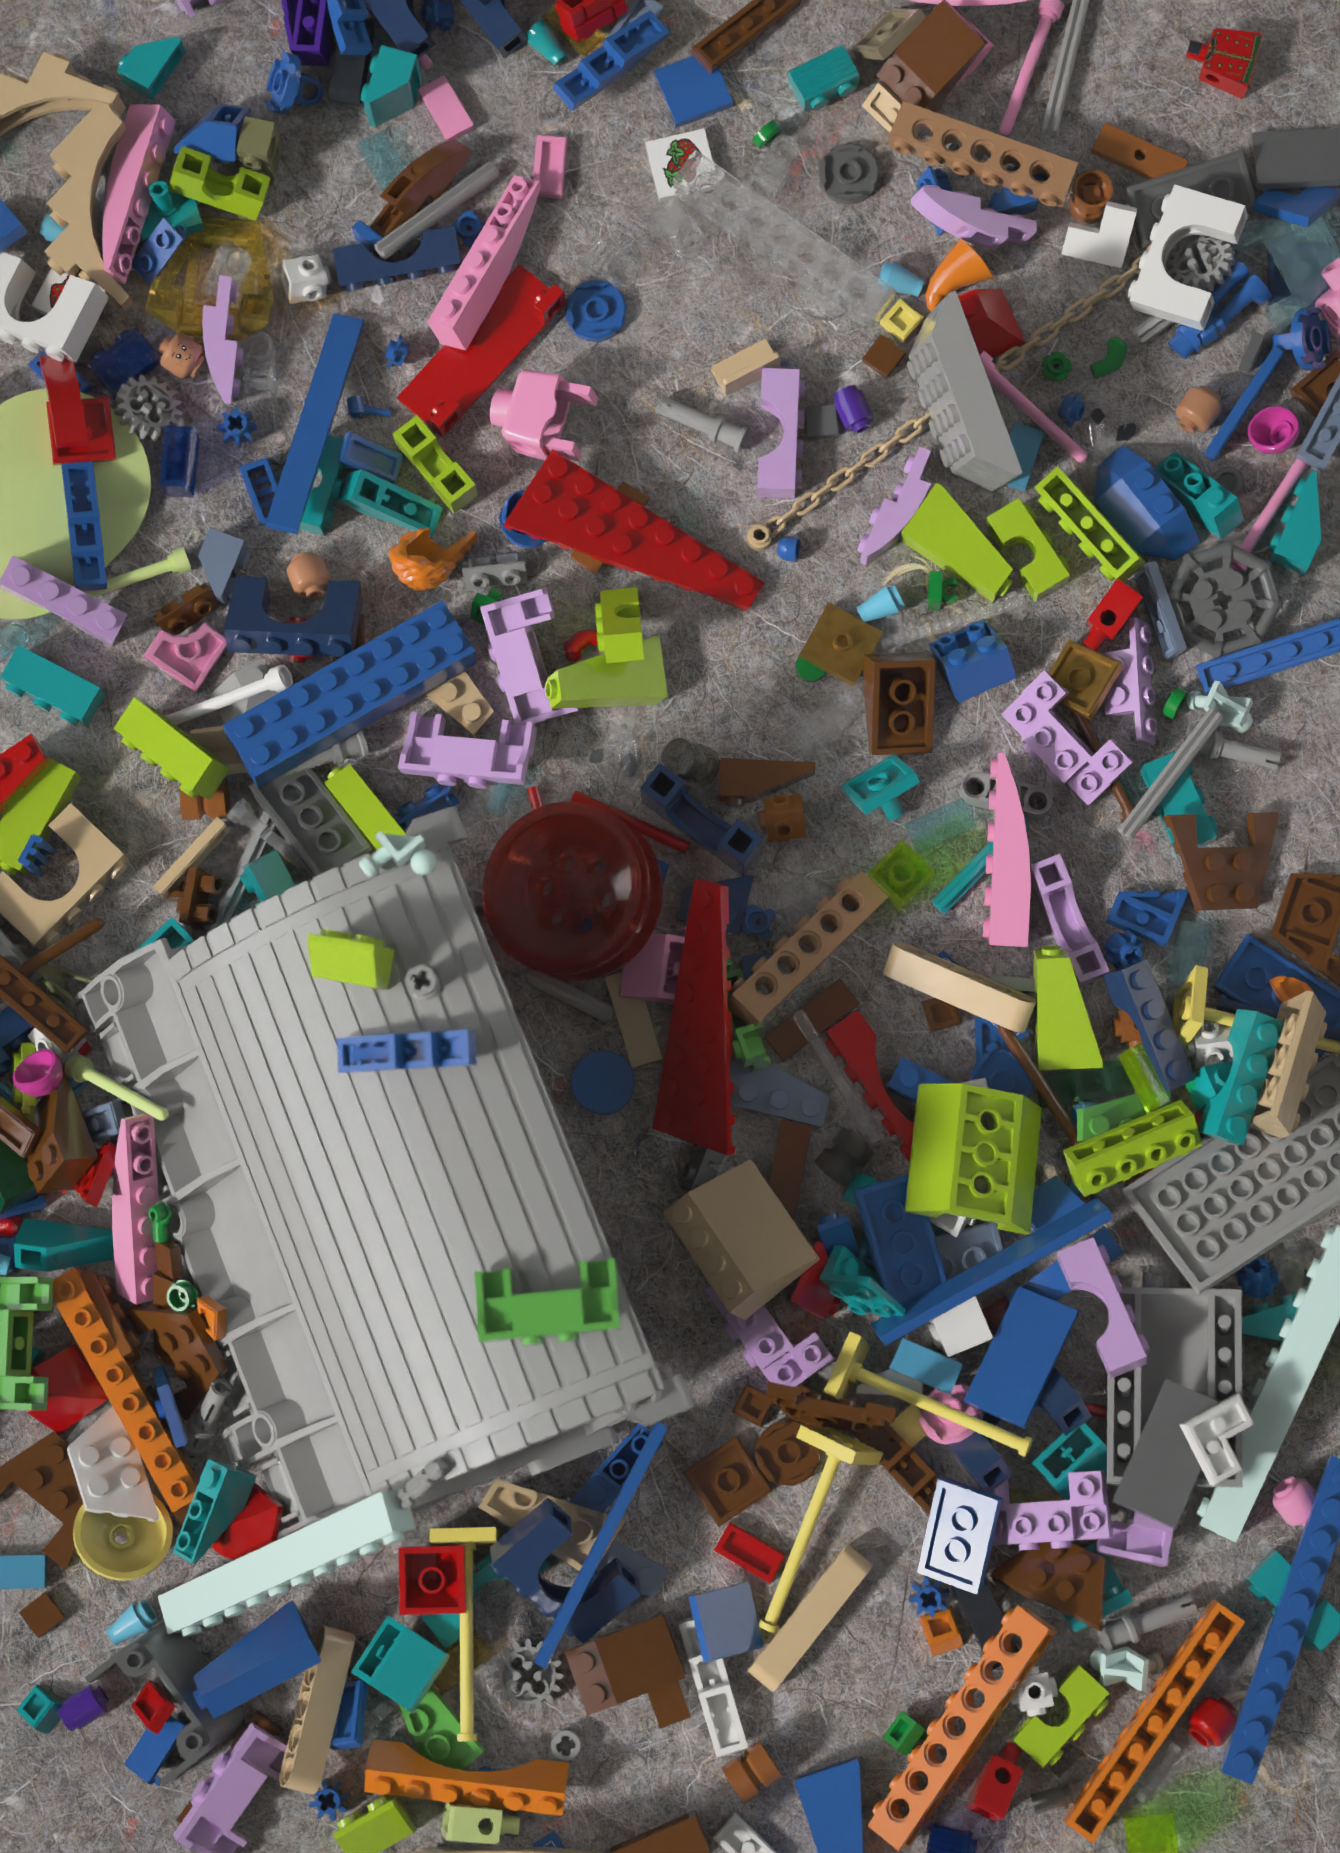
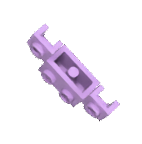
M547 587L480 607L491 642L488 645L491 659L497 662L500 672L498 674V683L500 689L506 692L515 724L525 726L526 722H533L535 724L582 709H551L550 699H547L545 694V683L548 675L533 624L555 618Z
M1044 670L1001 715L1021 735L1025 742L1023 748L1034 759L1040 757L1047 765L1045 771L1056 782L1061 780L1063 783H1067L1089 806L1135 761L1131 757H1127L1116 745L1117 742L1114 739H1110L1094 754L1052 710L1069 692L1051 677L1052 674L1048 670Z
M411 711L407 737L400 753L398 769L403 774L432 776L439 784L446 786H455L456 782L468 783V786L478 789H485L487 785L497 786V783L525 785L529 758L533 757L537 727L533 722H526L525 726L513 725L509 720H502L498 744L496 740L444 736L446 719L442 714H435V718L422 717L418 712Z
M712 1286L705 1290L727 1321L723 1325L724 1330L733 1342L737 1339L741 1341L746 1348L742 1355L752 1369L758 1365L769 1382L796 1387L834 1359L815 1332L793 1347L764 1305L749 1318L743 1320L728 1312Z
M1105 1471L1068 1473L1070 1500L1010 1504L1007 1479L990 1492L1003 1498L992 1545L1019 1544V1550L1039 1549V1542H1051V1548L1071 1547L1072 1540L1113 1538ZM971 1479L972 1487L982 1490L974 1479Z
M1129 1510L1127 1524L1112 1521L1113 1538L1097 1540L1095 1551L1097 1554L1164 1567L1167 1566L1173 1528Z
M251 1722L235 1747L229 1746L225 1754L220 1753L213 1762L211 1774L205 1782L201 1781L194 1789L191 1801L193 1807L173 1834L176 1841L198 1853H234L239 1845L244 1848L247 1843L246 1838L232 1827L268 1777L266 1773L280 1782V1772L287 1742L276 1735L274 1737Z

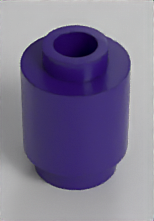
M850 385L834 394V406L846 431H854L855 434H859L871 427L870 422L873 421L874 415L862 390H858L856 385Z
M88 1684L63 1701V1706L57 1711L62 1722L71 1732L77 1728L81 1730L108 1711L106 1704L109 1703V1699L100 1686L95 1688L93 1685Z

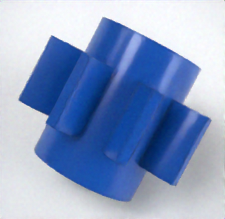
M235 407L234 412L229 414L222 413L224 424L217 425L219 432L226 433L223 436L225 444L233 441L238 448H241L242 443L246 441L253 442L251 431L258 430L256 423L250 422L253 417L250 411L242 414L239 412L238 407ZM234 425H237L239 427L243 426L241 430H238L237 428L233 429L232 427Z
M1129 929L1124 934L1115 932L1104 944L1107 953L1103 957L1116 969L1126 964L1141 961L1143 957L1140 948L1143 947L1144 942Z
M1262 1258L1254 1259L1242 1267L1243 1271L1237 1272L1238 1286H1242L1243 1294H1248L1252 1298L1261 1299L1267 1297L1270 1293L1273 1294V1285L1279 1284L1278 1271L1273 1270V1263H1268Z
M924 1575V1581L920 1584L915 1581L912 1582V1588L917 1591V1594H911L909 1602H917L918 1615L922 1611L930 1613L931 1618H934L935 1610L938 1608L942 1610L947 1609V1604L942 1598L950 1596V1590L941 1589L942 1581L929 1580V1577ZM935 1592V1599L931 1597L927 1601L923 1599L924 1593Z
M327 1778L322 1780L323 1789H318L313 1794L316 1796L315 1801L308 1805L318 1809L317 1819L323 1817L324 1814H329L331 1821H335L337 1809L341 1812H347L348 1808L343 1804V1800L349 1797L350 1793H342L339 1789L342 1781H338L334 1786H329ZM332 1792L335 1794L333 1800L337 1805L332 1804L327 1808L324 1805L326 1800L322 1797V1794L326 1796Z

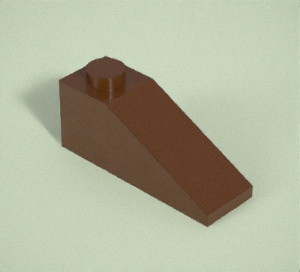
M720 758L719 801L725 802V806L743 807L744 803L754 802L814 776L816 762Z

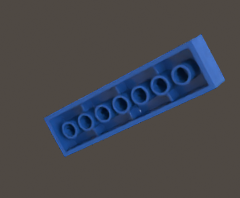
M442 600L223 724L225 736L256 787L260 788L475 665V650Z

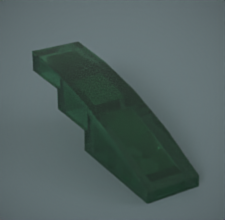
M1143 1055L1107 1061L1103 1063V1068L1071 1069L1067 1072L1043 1076L1062 1106L1147 1088L1138 1067ZM1036 1090L1039 1106L1042 1107V1110L1049 1109Z

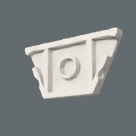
M112 1406L67 1448L85 1510L100 1514L107 1512L124 1518L128 1516L148 1519L147 1521L156 1522L159 1520V1514L140 1454Z

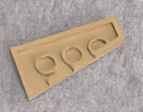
M465 670L423 694L474 738L495 715L493 709Z
M495 1479L478 1508L513 1528L548 1497L571 1517L573 1533L570 1538L551 1554L580 1571L608 1515ZM621 1519V1521H620V1523H619V1525H618V1527H617V1529H616V1531H615L613 1537L611 1538V1540H610V1542H609V1544H608V1546H607V1548H606V1550H605V1552H604L602 1558L604 1557V1555H605V1553L607 1552L608 1548H609L610 1545L612 1544V1542H613V1540L615 1539L616 1535L618 1534L619 1530H620L621 1527L623 1526L625 1520H622V1519Z

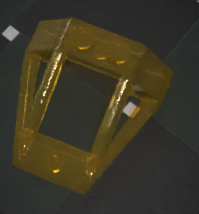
M201 216L204 230L186 235V240L182 242L174 257H171L165 265L166 268L160 277L156 276L151 283L145 309L148 314L177 333L203 337V305L194 304L202 249L246 252L238 308H230L229 315H235L233 334L227 333L228 340L242 341L269 325L274 303L259 221ZM189 256L183 292L182 287L172 285ZM256 268L259 295L253 294Z

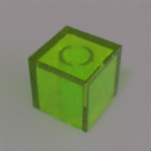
M901 840L867 876L888 896L886 901L901 914L934 881L936 872Z
M1174 1808L1124 1813L1123 1819L1128 1853H1180Z

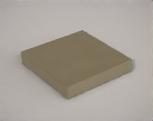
M892 8L852 47L851 51L857 58L885 60L918 27L926 16L922 10Z

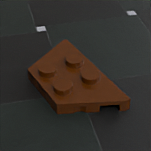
M1039 1542V1549L1020 1551L994 1569L990 1574L993 1581L1099 1631H1102L1104 1628L1102 1614L1106 1594L1104 1581L1107 1575V1562L1105 1558L1073 1543H1071V1547L1051 1548V1542Z

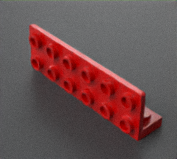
M517 265L507 276L495 302L468 348L462 350L444 345L397 396L398 401L414 415H418L428 427L443 438L566 304L564 291L556 284L549 289L522 265Z

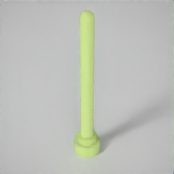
M184 547L172 550V554L167 555L165 560L107 579V589L83 592L97 597L172 571V573L179 571V574H182L192 569Z
M75 1054L66 1061L65 1073L74 1081H90L158 1120L163 1121L168 1118L169 1113L166 1108L94 1069L92 1061L85 1056Z

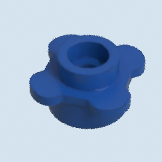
M465 211L458 218L457 223H453L452 226L455 227L456 236L458 235L463 239L464 245L472 247L486 223L480 222V219L473 211ZM468 226L472 227L471 231H467Z
M401 334L396 341L390 340L384 357L389 359L387 364L389 368L392 364L401 367L406 357L409 343L402 341L403 335Z
M1079 392L1074 396L1066 395L1059 408L1058 416L1067 421L1066 426L1069 428L1073 426L1075 421L1078 422L1082 418L1085 411L1084 401L1081 400L1082 394Z
M754 904L748 905L745 908V922L741 924L742 933L745 935H759L761 939L769 938L771 936V922L776 918L775 912L770 908L763 910L757 908ZM760 919L761 924L757 925L755 920Z

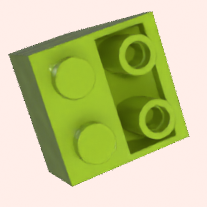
M321 928L320 935L308 933L307 942L312 977L388 990L395 949L384 947L385 940L354 934L352 941V934Z
M384 1794L370 1802L366 1806L369 1811L361 1815L359 1810H356L337 1822L339 1828L332 1835L345 1853H380L410 1836L417 1829L400 1797L394 1796L390 1798L389 1795Z

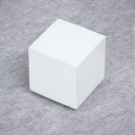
M976 1296L929 1321L930 1324L927 1325L936 1348H940L943 1356L947 1358L993 1339Z

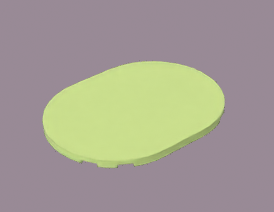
M46 389L28 391L0 404V579L12 556H15L75 587L61 465L53 466L46 408V402H49ZM80 392L81 399L94 398ZM112 407L110 408L116 460L93 462L105 568L126 548L140 529L148 508L151 489L150 468L143 445L135 432L133 434L129 433L130 426L128 424L120 425L122 416L115 415V410ZM0 589V619L13 621L27 620L52 613L37 605L26 603Z

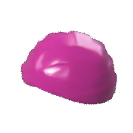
M1280 406L1268 407L1259 411L1248 425L1250 443L1257 450L1266 454L1285 452L1293 446L1300 432V424L1296 415Z
M42 1049L28 1055L21 1061L13 1073L14 1085L18 1090L33 1097L51 1094L60 1086V1082L63 1079V1066L59 1055L50 1049Z

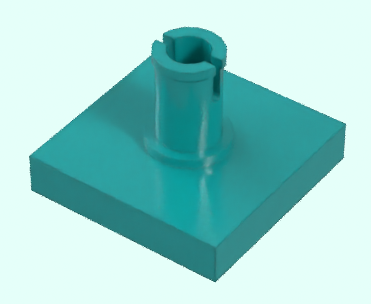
M156 181L152 183L149 187L152 200L141 232L144 244L163 218H166L173 227L177 224L182 225L187 230L185 235L203 231L204 226L197 201L169 191L168 185L170 181Z
M892 754L840 786L845 796L865 815L881 806L886 819L892 821L901 817L905 812L897 796L919 784L920 781L915 771L895 754Z

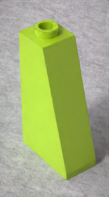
M937 482L902 530L900 541L991 602H994L998 595L1004 597L1013 584V581L1010 580L1013 569L945 488Z
M660 636L643 639L644 660L606 664L604 653L555 671L547 678L545 683V694L547 699H550L551 709L657 705L668 697Z
M47 757L50 761L48 765L25 789L22 787L7 802L8 807L2 812L0 821V869L14 877L17 872L27 876L29 871L18 862V859L28 840L33 834L43 838L45 841L48 839L52 831L48 825L64 810L81 780L80 775L76 771ZM36 844L33 848L40 852L41 849ZM29 854L27 859L34 863L35 858Z
M350 764L346 767L339 766L327 776L329 780L325 782L326 787L375 850L383 847L375 836L380 831L383 834L405 836L406 833Z
M1045 945L1042 947V950H1034V999L1036 1000L1034 1007L1035 1062L1039 1070L1103 1068L1101 1054L1067 950L1061 949V946Z

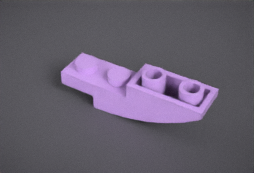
M928 185L923 186L911 198V205L936 226L964 241L995 250L1004 241L1024 244L1036 233L1037 221L1026 219L1023 215L1019 214L1006 215L997 213L996 210L990 208L980 209L981 198L971 196L964 191L952 192L942 190L939 186Z
M219 275L216 306L203 305V342L210 374L216 389L224 403L231 404L233 397L239 398L241 380L235 379L236 366L242 367L244 348H238L239 341L227 339V333L233 334L235 315H229L231 302H237L238 284L233 283V277Z
M919 446L916 456L909 455L904 468V472L908 473L905 483L898 482L892 500L897 502L884 498L881 507H874L869 523L873 524L870 535L863 534L857 550L862 553L860 563L867 565L891 548L900 539L902 530L929 494L931 483L921 479L930 459V450Z

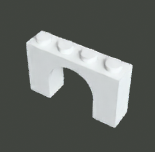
M1174 185L1171 194L1167 193L1163 200L1161 211L1164 213L1160 223L1156 222L1152 228L1150 235L1152 244L1149 252L1144 251L1139 263L1141 272L1138 280L1132 281L1128 298H1130L1131 305L1136 311L1204 331L1215 303L1212 293L1173 280L1166 273L1167 256L1177 242L1191 235H1206L1237 244L1248 213L1245 205Z
M1 252L0 339L12 345L15 341L19 342L23 347L34 353H38L39 350L45 351L48 356L62 362L65 358L77 362L109 297L95 283L70 275L55 306L48 314L36 321L21 322L19 319L20 305L36 272L22 258Z

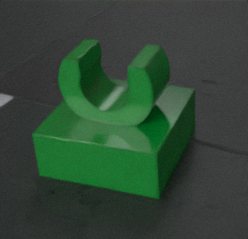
M942 571L929 572L927 610H940L941 602L945 604L956 603L957 596H949L945 593L947 587H957L956 579L947 578L942 581Z
M491 588L487 596L477 592L472 601L470 619L485 625L480 607L501 601L503 592L495 588Z
M901 1710L882 1738L900 1753L907 1756L908 1753L911 1754L914 1749L913 1746L919 1738L925 1741L928 1736L924 1733L926 1730L924 1727Z

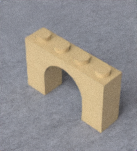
M71 803L48 825L74 850L79 861V876L70 892L56 900H38L25 892L4 871L0 873V913L39 950L44 946L46 948L50 947L59 938L60 934L58 932L66 924L71 925L81 916V909L89 901L94 902L103 894L105 890L103 886L111 878L115 880L124 873L127 868L126 863L129 861Z

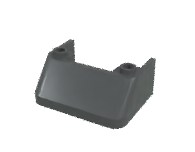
M165 1621L125 1646L85 1677L88 1683L99 1680L117 1665L124 1674L130 1677L142 1676L153 1668L191 1720V1723L185 1726L177 1737V1747L185 1761L159 1780L162 1786L172 1782L237 1732L244 1722V1711L240 1705L213 1719L207 1708L200 1709L193 1695V1692L197 1690L193 1676L210 1663L191 1636L183 1637L182 1632L168 1635Z

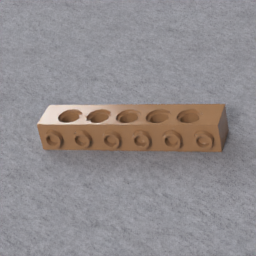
M902 101L889 137V146L893 147L899 154H912L921 157L924 162L934 166L941 164L951 168L958 175L967 176L969 174L975 176L987 185H1000L1009 188L1015 195L1023 197L1028 195L1037 198L1042 204L1050 207L1057 205L1063 208L1078 167V162L905 101ZM919 133H927L931 136V138L928 140H920L919 138H917L916 135ZM955 143L959 145L960 149L952 151L947 149L945 145ZM984 153L989 159L980 161L975 158V155ZM1012 163L1019 169L1008 171L1004 168V165ZM1043 174L1048 180L1040 182L1035 180L1033 175Z
M862 870L854 878L848 874L837 885L836 888L839 892L833 898L826 895L816 905L815 909L818 912L812 918L808 915L804 916L793 928L796 933L790 939L786 936L782 937L772 948L775 953L768 960L763 956L752 966L750 970L754 974L746 981L741 977L731 986L729 992L732 995L727 1000L728 1007L746 1025L754 1024L756 1028L888 899V896ZM842 902L850 903L854 908V912L845 910ZM820 922L830 924L833 932L823 930ZM799 943L808 944L812 953L802 951ZM777 963L787 965L790 974L782 973L778 969ZM755 984L764 985L768 989L769 994H760L756 990Z

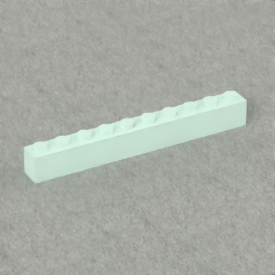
M1337 1224L1334 1230L1327 1229L1320 1244L1321 1247L1325 1248L1320 1260L1313 1259L1306 1275L1311 1278L1306 1290L1300 1288L1292 1306L1298 1309L1292 1320L1286 1318L1280 1330L1279 1336L1284 1339L1279 1350L1272 1348L1265 1366L1270 1367L1265 1380L1259 1377L1251 1395L1256 1397L1252 1408H1247L1254 1424L1242 1431V1488L1215 1487L1210 1499L1205 1496L1203 1497L1196 1515L1201 1516L1200 1526L1235 1543L1340 1319V1225Z
M401 1489L375 1494L158 1596L168 1635L182 1632L183 1637H189L201 1633V1626L203 1625L206 1628L224 1622L223 1616L229 1618L245 1613V1606L251 1608L267 1603V1596L273 1598L290 1592L288 1587L291 1585L295 1588L312 1582L311 1576L313 1575L321 1577L335 1572V1565L342 1567L358 1561L357 1555L359 1554L361 1556H368L381 1551V1544L388 1546L405 1540L403 1534L416 1529L410 1507L404 1509L396 1500V1495Z

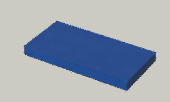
M1248 933L1212 986L1213 989L1227 995L1226 997L1231 1000L1279 1012L1281 1003L1272 989L1269 980L1278 976L1293 977L1305 982L1313 990L1326 1011L1323 1022H1326L1329 1026L1340 1028V992ZM1316 1048L1315 1052L1318 1053V1057L1321 1058L1325 1053V1050Z
M909 1172L853 1190L879 1284L902 1306L948 1281L929 1216L905 1212Z
M1018 1286L964 1398V1403L1025 1429L1079 1316V1311Z

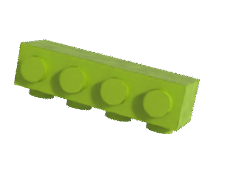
M1057 466L1034 487L1041 495L1038 501L1049 513L1055 510L1062 518L1058 522L1060 526L1070 536L1075 533L1082 542L1078 546L1090 559L1095 556L1102 563L1099 569L1111 582L1118 578L1124 583L1146 563L1060 467Z
M135 697L113 728L123 736L121 739L123 744L135 751L141 750L142 754L140 757L155 767L157 764L162 767L160 773L173 782L178 780L181 783L179 789L193 798L200 795L210 800L231 769L156 708Z
M1179 1100L1067 1148L1063 1152L1072 1182L1085 1197L1098 1193L1117 1182L1128 1180L1147 1169L1156 1168L1175 1157L1186 1155L1191 1150L1201 1147L1202 1142L1194 1114L1182 1100Z

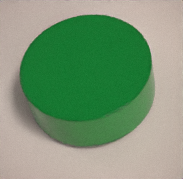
M773 119L756 133L752 141L759 149H763L780 134L782 127Z
M800 657L796 660V673L803 681L813 683L824 677L825 671Z
M1175 687L1165 704L1163 715L1174 720L1185 702L1188 691Z

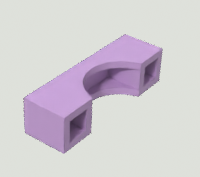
M762 368L761 408L777 417L783 427L784 436L774 451L760 457L758 460L757 497L794 498L795 488L801 489L802 470H796V458L802 459L803 440H797V428L803 429L804 410H798V399H805V380H799L800 369Z
M12 556L0 579L1 590L26 603L37 605L64 618L83 632L110 646L115 641L127 617L126 613L15 556Z
M1057 854L1030 865L1032 886L1057 945L1068 952L1078 986L1081 987L1102 979V975L1110 971L1097 941L1090 934L1075 899L1072 881L1061 855Z
M1094 1237L1058 1251V1262L1070 1289L1091 1292L1098 1296L1108 1308L1110 1322L1105 1333L1096 1341L1097 1351L1109 1378H1114L1146 1365V1353L1150 1352L1148 1343L1143 1334L1137 1335L1132 1325L1137 1322L1130 1304L1124 1305L1119 1294L1123 1293V1288L1117 1275L1111 1276L1106 1264L1110 1263V1259L1103 1244L1097 1246Z

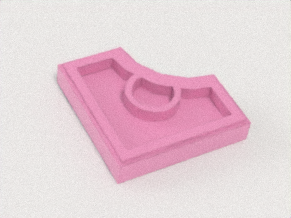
M203 623L196 631L184 636L172 635L161 630L143 657L193 692H197L227 648L224 635L207 623Z

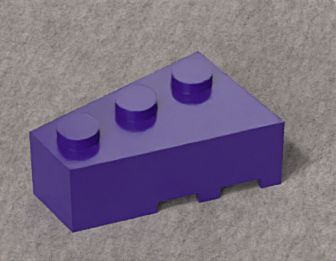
M281 0L291 53L298 55L301 66L329 67L334 29L327 0Z

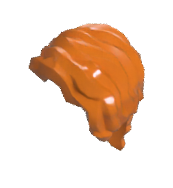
M419 528L418 531L408 532L401 536L399 543L392 546L388 551L392 570L398 575L399 580L407 584L411 589L416 591L436 589L439 584L448 580L450 573L456 568V563L464 558V553L468 552L477 541V534L474 530L470 531L468 536L460 539L449 548L441 547L429 537L431 531L429 528Z

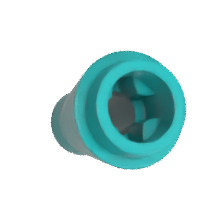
M544 19L536 22L525 33V36L529 39L527 43L547 58L554 67L568 57L552 24H547Z

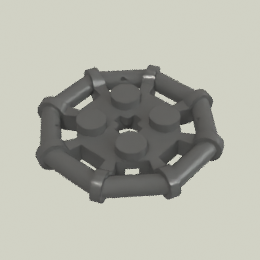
M1226 541L1225 544L1190 555L1186 553L1167 590L1184 641L1213 656L1214 659L1262 644L1279 609H1283V602H1280L1270 569L1271 563L1268 559L1264 561L1233 545L1232 541ZM1223 557L1222 568L1204 573L1199 566L1200 564ZM1231 558L1254 570L1247 577L1229 568ZM1193 571L1199 579L1191 594L1180 593L1190 573ZM1258 576L1266 600H1256L1251 581ZM1220 591L1232 597V601L1228 602V608L1222 610L1220 605H1214L1213 600L1218 598L1217 593ZM1180 601H1190L1195 620L1186 624ZM1255 607L1265 608L1253 630L1246 624ZM1200 624L1216 633L1214 642L1198 635L1193 630ZM1242 628L1246 635L1245 637L1223 643V633Z

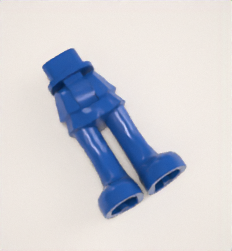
M1235 258V265L1230 266L1232 275L1223 276L1225 283L1223 285L1217 283L1214 291L1211 292L1215 303L1204 331L1181 324L1175 329L1176 335L1168 342L1169 346L1183 359H1187L1193 351L1199 352L1201 347L1218 339V334L1226 331L1227 325L1245 306L1251 302L1263 305L1271 299L1272 295L1263 281L1255 274L1249 277V269ZM1245 282L1233 298L1217 313L1214 308L1236 286Z

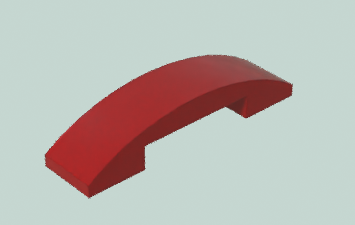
M40 354L39 362L52 416L56 448L88 445L84 411L73 361L64 358L61 362L47 354Z

